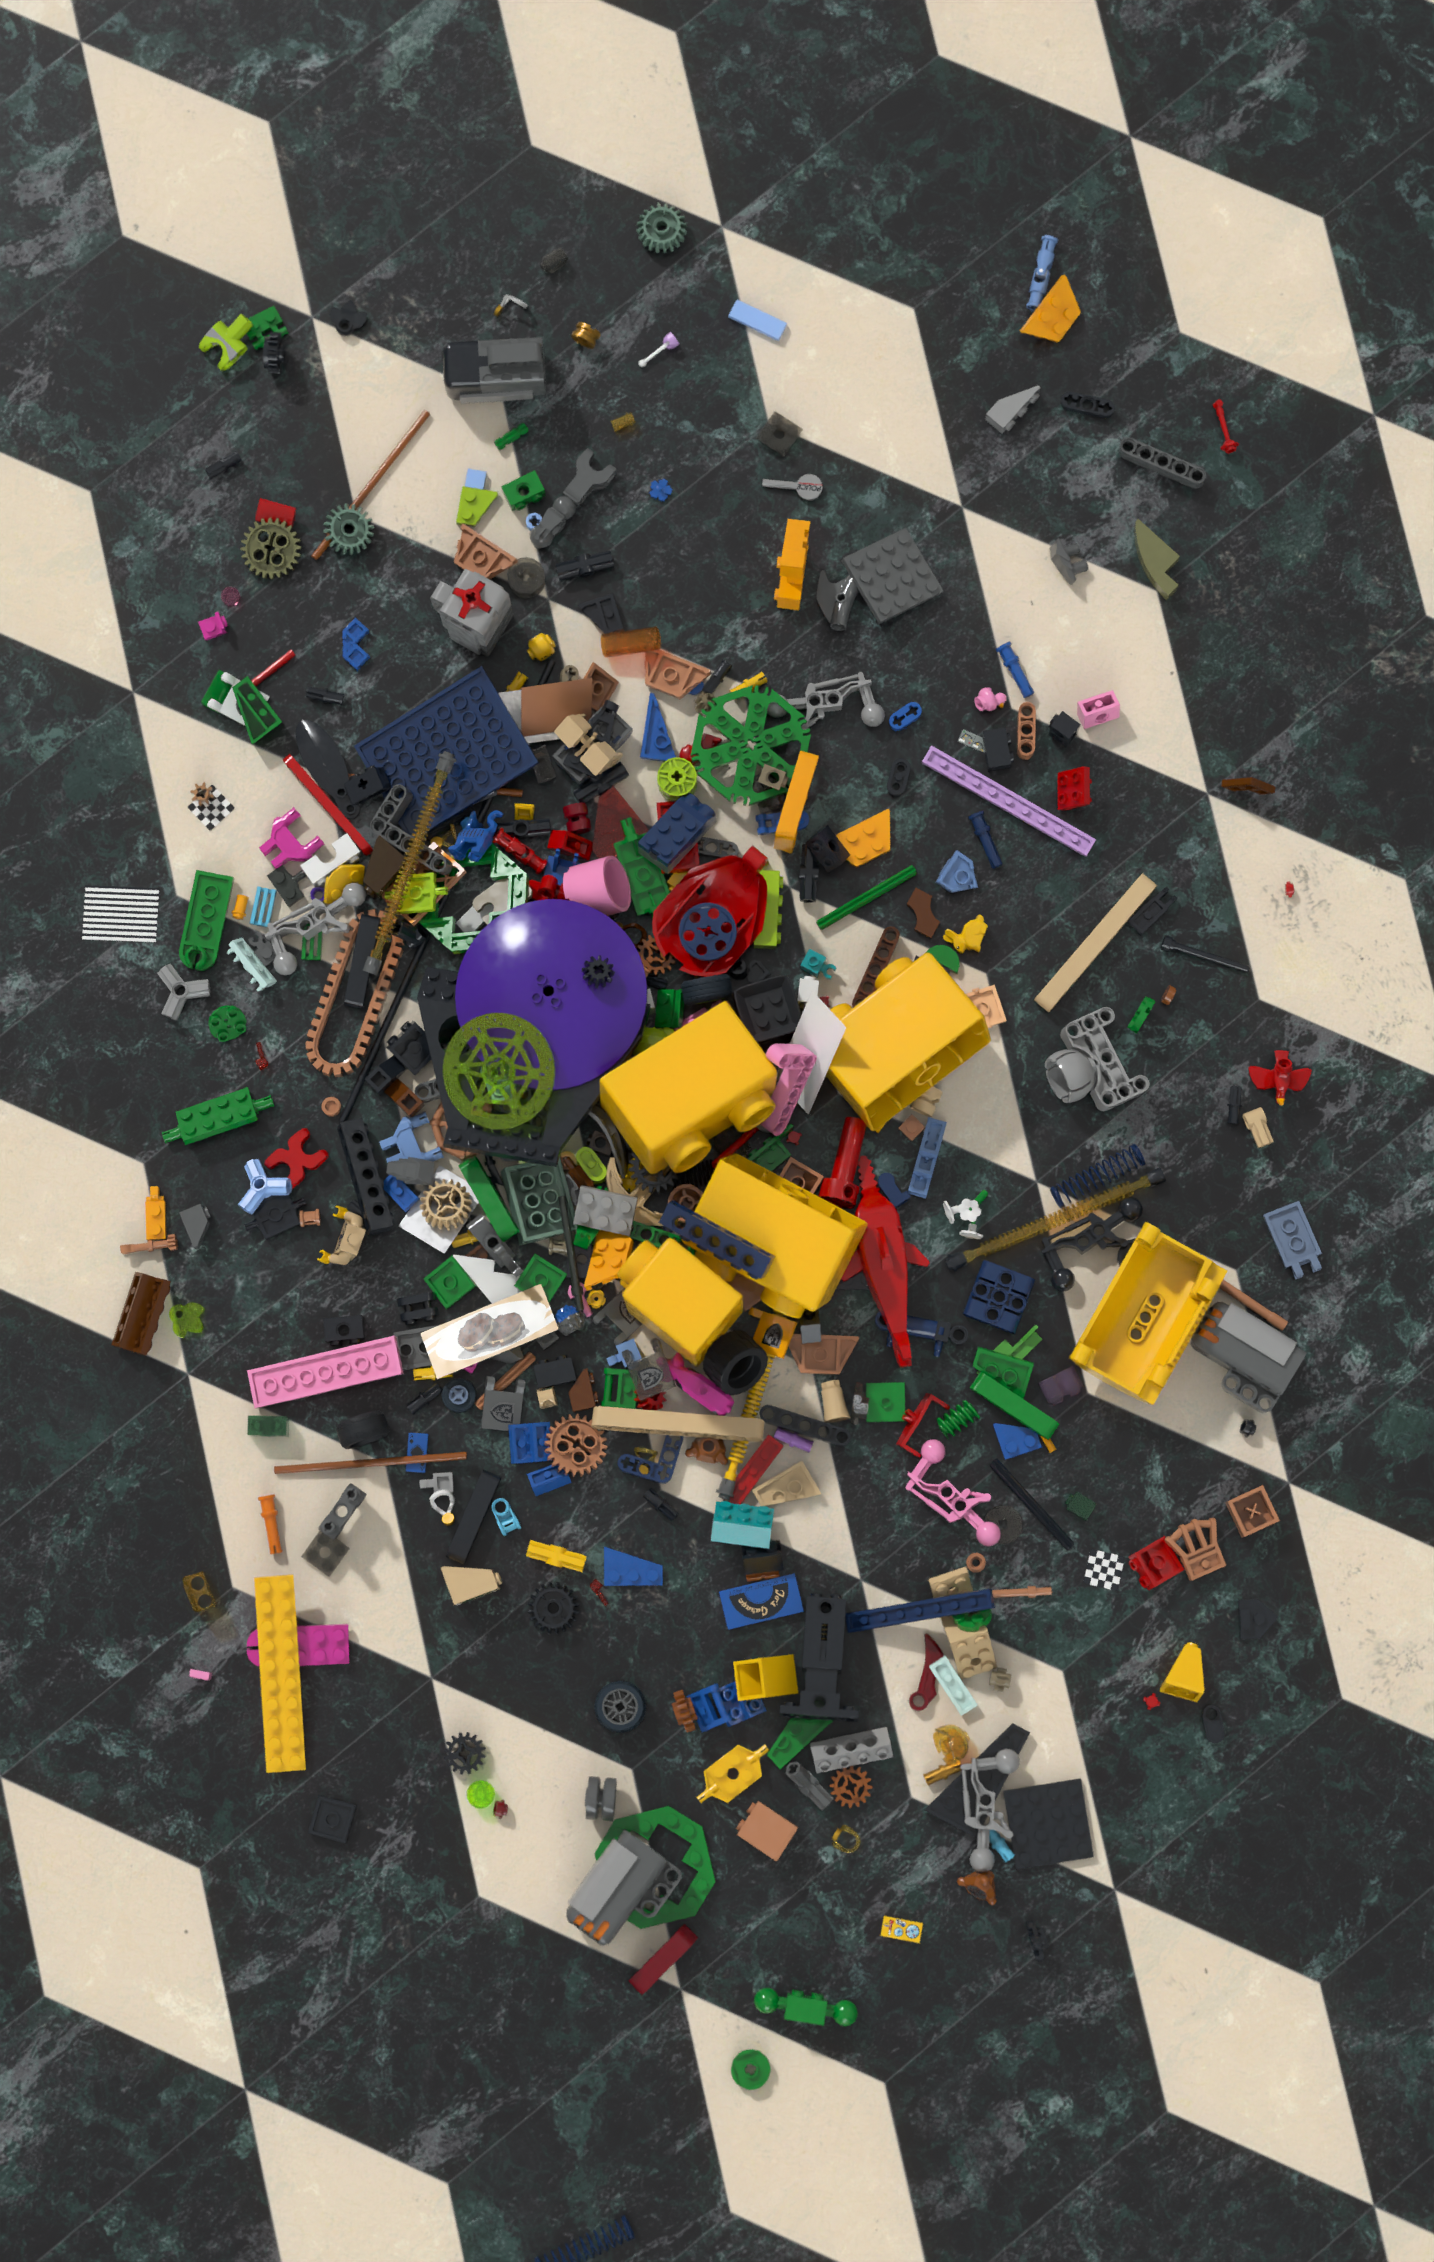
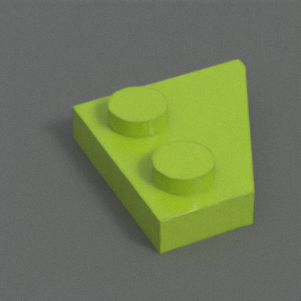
M462 486L456 524L476 527L482 515L488 511L491 503L497 499L498 492Z

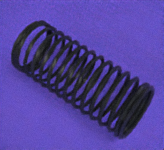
M710 1159V1165L708 1160H706V1166L704 1161H702V1168L700 1163H698L697 1167L695 1165L693 1168L677 1174L679 1180H672L674 1183L673 1189L677 1185H681L680 1180L682 1184H685V1182L689 1184L690 1180L691 1185H694L693 1178L696 1187H698L697 1176L700 1186H702L701 1175L706 1185L705 1173L709 1183L710 1175L712 1177L713 1169L714 1171L716 1169L712 1167L713 1160Z

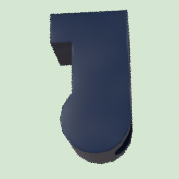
M883 1173L879 1176L878 1186L895 1208L910 1200V1195L907 1191L901 1193L892 1174Z

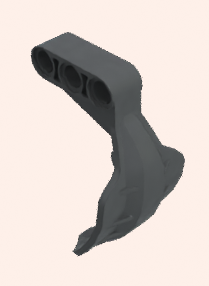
M551 1097L541 1098L535 1106L536 1118L540 1117L542 1120L540 1127L546 1126L548 1111L544 1105L546 1101H551ZM595 1104L589 1115L603 1129L618 1164L621 1179H624L628 1166V1152L622 1135L603 1108Z

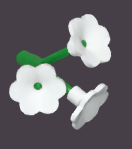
M982 1190L974 1200L964 1199L959 1206L950 1207L947 1201H944L943 1207L951 1224L954 1223V1214L960 1213L962 1220H969L971 1222L968 1230H961L959 1235L970 1239L983 1238L982 1234L976 1232L977 1225L975 1223L977 1217L981 1215L979 1205L988 1196L987 1191Z

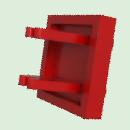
M1083 766L1058 772V810L1065 811L1090 805V802H1092V798H1090V784H1092L1090 767Z

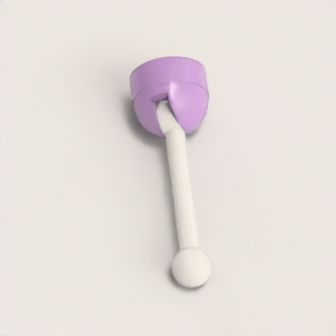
M671 332L668 333L663 339L664 345L646 359L640 360L639 366L645 367L646 363L663 349H673L678 346L679 342Z

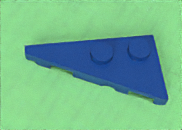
M650 693L640 759L665 762L676 756L654 693Z

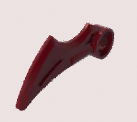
M927 1633L924 1635L925 1662L917 1692L910 1695L908 1702L909 1706L915 1711L924 1710L928 1703L937 1695L935 1690L936 1677L929 1665L944 1656L940 1647ZM917 1695L922 1696L924 1699V1704L921 1707H917L913 1703V1699Z

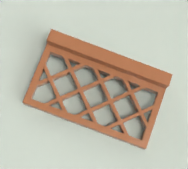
M433 842L429 847L449 859L452 863V868L459 870L455 876L449 877V874H447L445 877L436 878V883L445 882L444 887H448L449 891L467 872ZM429 851L424 854V860L429 857ZM415 860L401 875L421 874L429 871L436 874V872ZM444 865L438 866L439 870L444 867ZM398 878L388 887L387 892L396 891ZM384 892L381 897L391 908L397 911L396 899L386 900ZM437 895L436 903H437L444 895ZM428 912L418 913L413 919L409 917V913L400 915L415 926Z

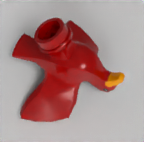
M1276 1050L1274 1051L1276 1059L1274 1069L1268 1070L1257 1066H1250L1248 1070L1256 1088L1264 1090L1275 1088L1276 1103L1283 1105L1287 1089L1301 1091L1307 1084L1312 1070L1302 1068L1292 1071V1062L1288 1059L1289 1051Z

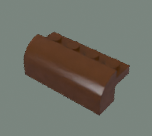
M135 1272L111 1344L112 1346L137 1354L147 1355L152 1348V1338L158 1329V1320L164 1311V1301L170 1292L171 1281Z

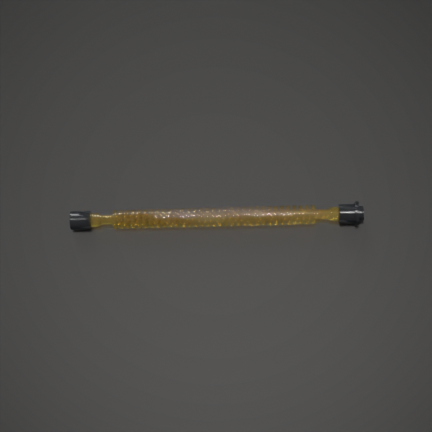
M1160 1167L1147 1172L1145 1176L1140 1177L1136 1182L1130 1184L1129 1181H1126L1125 1184L1121 1183V1187L1120 1185H1116V1188L1112 1187V1191L1110 1188L1107 1189V1192L1104 1190L1103 1195L1101 1192L1098 1193V1196L1097 1194L1093 1195L1094 1199L1090 1196L1089 1200L1085 1198L1084 1201H1080V1204L1079 1202H1076L1075 1205L1071 1204V1208L1070 1206H1066V1209L1062 1208V1212L1059 1209L1057 1213L1052 1212V1214H1048V1217L1046 1215L1043 1218L1040 1217L1039 1221L1037 1219L1034 1222L1031 1221L1030 1225L1026 1223V1228L1024 1225H1021V1230L1019 1227L1016 1228V1231L1012 1229V1234L1010 1231H1007V1235L1002 1233L1003 1238L1001 1235H998V1239L996 1236L993 1237L994 1241L991 1238L989 1243L987 1240L984 1241V1244L981 1242L979 1243L980 1247L972 1251L969 1249L953 1255L948 1254V1259L945 1260V1263L949 1270L957 1272V1269L968 1265L967 1263L973 1261L975 1257L982 1254L987 1257V1252L989 1255H992V1250L994 1253H997V1249L1002 1251L1001 1246L1003 1249H1006V1245L1008 1248L1011 1247V1244L1014 1246L1015 1241L1017 1244L1020 1243V1240L1021 1242L1025 1241L1024 1237L1028 1240L1029 1236L1033 1238L1034 1235H1038V1232L1040 1234L1043 1231L1047 1232V1228L1052 1230V1227H1057L1056 1224L1058 1226H1061V1223L1066 1224L1065 1220L1067 1223L1070 1222V1219L1072 1221L1075 1220L1074 1216L1078 1219L1079 1215L1081 1217L1084 1216V1213L1087 1215L1088 1211L1090 1213L1093 1212V1209L1097 1211V1207L1101 1209L1102 1205L1103 1207H1106L1107 1204L1111 1205V1201L1112 1203H1116V1200L1120 1201V1197L1122 1200L1125 1199V1196L1126 1198L1129 1197V1193L1132 1196L1134 1195L1133 1191L1141 1187H1153L1166 1181L1163 1171Z

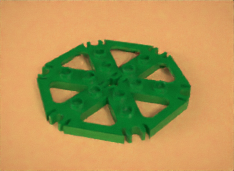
M753 685L711 699L712 702L709 701L707 703L711 711L706 712L704 709H701L703 716L700 713L698 715L691 751L692 762L699 761L701 763L700 766L695 767L697 775L729 802L732 795H734V804H736V800L739 797L743 798L744 806L747 804V798H750V806L788 793L786 785L790 786L796 765H789L771 749L799 741L801 744L800 751L808 752L811 734L803 736L810 733V729L803 730L801 728L802 725L807 724V720L804 719L805 716L772 688L770 696H768V687L765 688L764 693H759L758 685L755 686L754 693H752ZM741 697L749 699L745 727L724 710L725 703ZM770 703H777L790 714L791 719L789 722L764 730ZM708 724L712 725L731 742L710 749H703L701 747L704 727ZM748 741L757 743L753 750L745 747L748 745ZM738 761L734 784L731 787H725L711 775L712 769ZM757 764L761 768L764 767V764L787 772L785 776L788 777L785 788L781 787L780 790L772 788L761 793L754 792L752 787ZM770 773L774 779L779 781L778 773Z

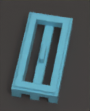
M257 886L250 924L268 927V923L271 922L277 890ZM261 892H263L264 895H263V899H262V904H261V909H260L259 918H258V921H255V920H256V916H257V911H258V906H259V901H260ZM268 894H271L266 922L264 923L262 921Z

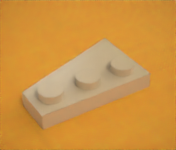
M803 1461L752 1490L761 1506H770L822 1495Z

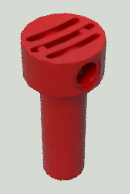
M845 1117L831 1178H824L822 1180L819 1192L820 1198L839 1208L846 1209L855 1208L859 1187L853 1184L867 1126L862 1119L855 1117Z

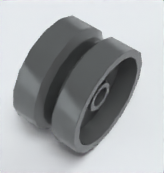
M589 1776L588 1788H586L585 1794L586 1819L596 1820L599 1808H602L603 1821H614L617 1778H606L604 1788L601 1789L600 1777Z

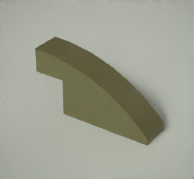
M1137 519L1134 525V537L1138 558L1149 581L1167 601L1178 588V584L1167 573L1178 562L1180 556Z

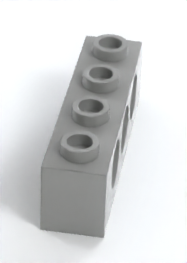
M887 1727L810 1743L816 1773L893 1757Z

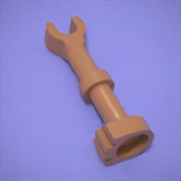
M175 1234L168 1235L167 1240L153 1242V1240H149L147 1243L120 1245L122 1254L146 1250L152 1252L154 1249L169 1248L171 1251L178 1250Z

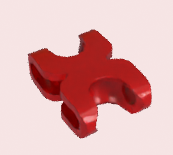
M302 1128L289 1139L288 1151L283 1148L277 1149L264 1162L268 1169H274L280 1164L289 1165L290 1175L287 1178L291 1179L292 1189L305 1179L304 1168L316 1170L329 1157V1153L326 1150H319L313 1155L304 1153L303 1145L310 1137V1131L307 1128Z

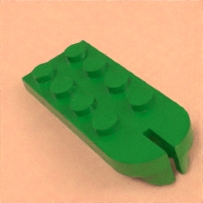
M196 870L179 948L180 959L189 969L194 970L197 953L200 954L199 962L195 966L197 971L208 970L217 961L234 877Z

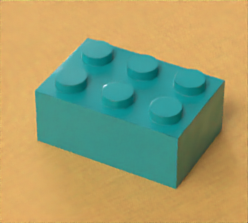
M716 1501L711 1541L769 1549L774 1509L766 1506L756 1507L748 1504Z

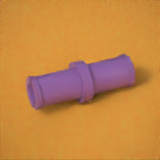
M777 1427L773 1437L788 1443L790 1447L795 1446L808 1453L814 1441L798 1436L796 1432L791 1433L780 1427Z

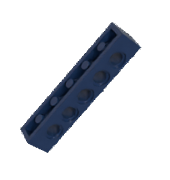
M674 1200L668 1203L659 1221L663 1225L662 1228L664 1230L680 1234L679 1237L687 1242L691 1240L697 1244V1248L703 1251H711L714 1253L713 1256L715 1258L731 1262L730 1265L737 1270L743 1269L748 1272V1276L757 1280L766 1276L775 1258L771 1253ZM679 1218H683L686 1221L685 1227L679 1225ZM696 1227H700L702 1229V1237L696 1235ZM713 1236H716V1237L719 1238V1240H720V1245H719V1246H715V1245L713 1244V1242H712ZM730 1246H734L737 1249L736 1256L729 1252ZM747 1255H751L754 1258L753 1265L747 1263Z

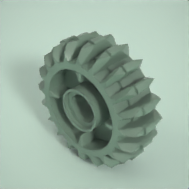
M658 203L657 208L651 205L650 211L645 209V215H640L639 219L641 221L637 222V227H639L637 234H640L639 240L643 241V246L649 245L650 251L656 248L657 254L660 249H663L664 254L668 248L670 251H673V245L679 248V242H683V236L687 234L685 230L687 223L684 222L685 217L680 216L681 211H675L674 206H671L669 209L667 203L664 204V207H661L660 203ZM659 226L666 227L664 231H659L657 228Z
M344 504V510H342L340 505L337 506L338 513L332 509L330 512L333 517L327 515L326 519L330 522H324L323 524L325 527H329V529L323 530L324 534H330L325 540L329 541L332 539L329 546L333 547L336 544V552L343 548V555L346 554L347 549H349L350 555H353V549L357 553L361 552L360 547L365 550L367 546L364 542L370 544L371 540L368 537L374 536V533L369 531L374 529V525H368L372 518L365 519L368 512L366 511L362 515L360 513L362 507H359L356 511L355 504H352L351 509L348 508V504ZM351 525L354 532L347 534L344 531V526Z

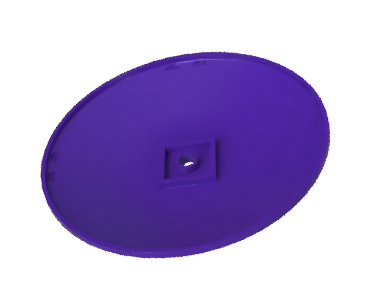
M562 899L537 900L524 903L502 913L484 927L473 940L461 962L457 976L455 991L456 1012L467 1043L475 1055L494 1073L512 1083L527 1088L539 1090L567 1089L590 1082L601 1076L620 1061L630 1049L640 1031L645 1016L647 980L643 963L633 942L625 931L607 915L588 905ZM598 955H601L602 961L608 958L607 964L614 965L611 970L615 974L611 977V983L606 982V987L603 988L599 984L596 989L594 987L595 983L588 986L589 979L583 980V975L585 974L581 970L585 967V961L590 962L591 956L597 960ZM601 970L595 971V974L601 973ZM548 986L554 988V993L551 996L544 995V989Z

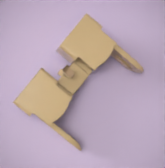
M585 714L569 715L556 728L554 733L568 748L575 747L580 741L584 744L575 753L576 757L588 748L580 760L595 776L601 774L605 769L612 767L622 758L623 754L621 752L616 753L605 741L594 743L593 740L597 737L596 732L591 737L586 735L592 727L584 719L586 717Z

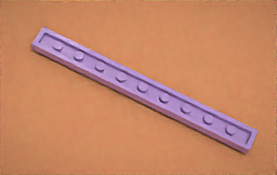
M932 745L922 761V764L1085 857L1096 841L1093 837Z

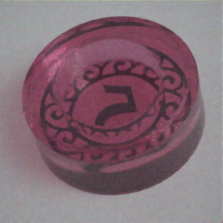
M227 587L222 591L221 599L226 606L233 607L239 603L240 593L234 587Z

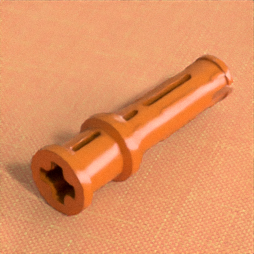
M275 1494L258 1497L262 1508L261 1517L265 1519L270 1554L282 1552L276 1521L278 1511L275 1509L274 1504Z

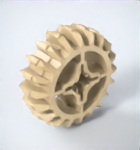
M445 1179L442 1180V1184L435 1181V1187L429 1185L430 1191L423 1192L425 1197L420 1199L423 1203L420 1205V1209L424 1211L421 1214L423 1217H426L427 1223L431 1222L433 1228L438 1225L439 1230H442L443 1226H446V1229L449 1231L450 1225L457 1228V1222L463 1224L462 1218H469L466 1212H471L470 1205L472 1200L469 1199L471 1197L470 1193L466 1192L465 1186L461 1187L460 1182L454 1185L452 1179H450L448 1184ZM447 1192L446 1195H443V1196H440V1195H439V1194H441V1193ZM456 1195L461 1198L460 1208H457L456 1204H454ZM432 1201L438 1206L436 1215L431 1211ZM447 1214H454L452 1216L445 1217Z

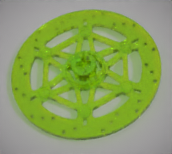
M489 1013L468 1021L452 1037L444 1056L443 1079L450 1100L456 1109L468 1120L486 1128L508 1129L528 1122L543 1109L553 1090L555 1062L547 1040L533 1024L513 1014ZM494 1027L507 1028L515 1031L516 1034L513 1039L489 1037L487 1029ZM473 1036H476L478 1044L467 1061L460 1062L459 1058L463 1048ZM525 1040H528L538 1056L539 1068L532 1067L523 1048ZM493 1041L507 1042L508 1045L499 1053ZM486 1043L494 1052V1055L490 1057L487 1053V1049L485 1046ZM515 1046L512 1057L506 1056V1053ZM481 1048L484 1061L473 1063L472 1060ZM519 1051L526 1063V1067L515 1064ZM482 1066V1073L472 1071L470 1068ZM516 1069L527 1071L528 1073L522 1076L515 1075ZM459 1074H465L473 1090L475 1098L472 1102L466 1097L460 1086ZM472 1075L483 1078L479 1091L471 1077ZM525 1079V1083L517 1094L513 1081ZM532 1079L538 1080L539 1084L533 1097L526 1105L522 1106L519 1099ZM486 1084L492 1086V1089L483 1096ZM508 1085L510 1086L512 1099L504 1090V1087ZM498 1089L505 1100L490 1099V1096ZM485 1103L509 1105L511 1112L508 1114H491L483 1111L482 1108Z

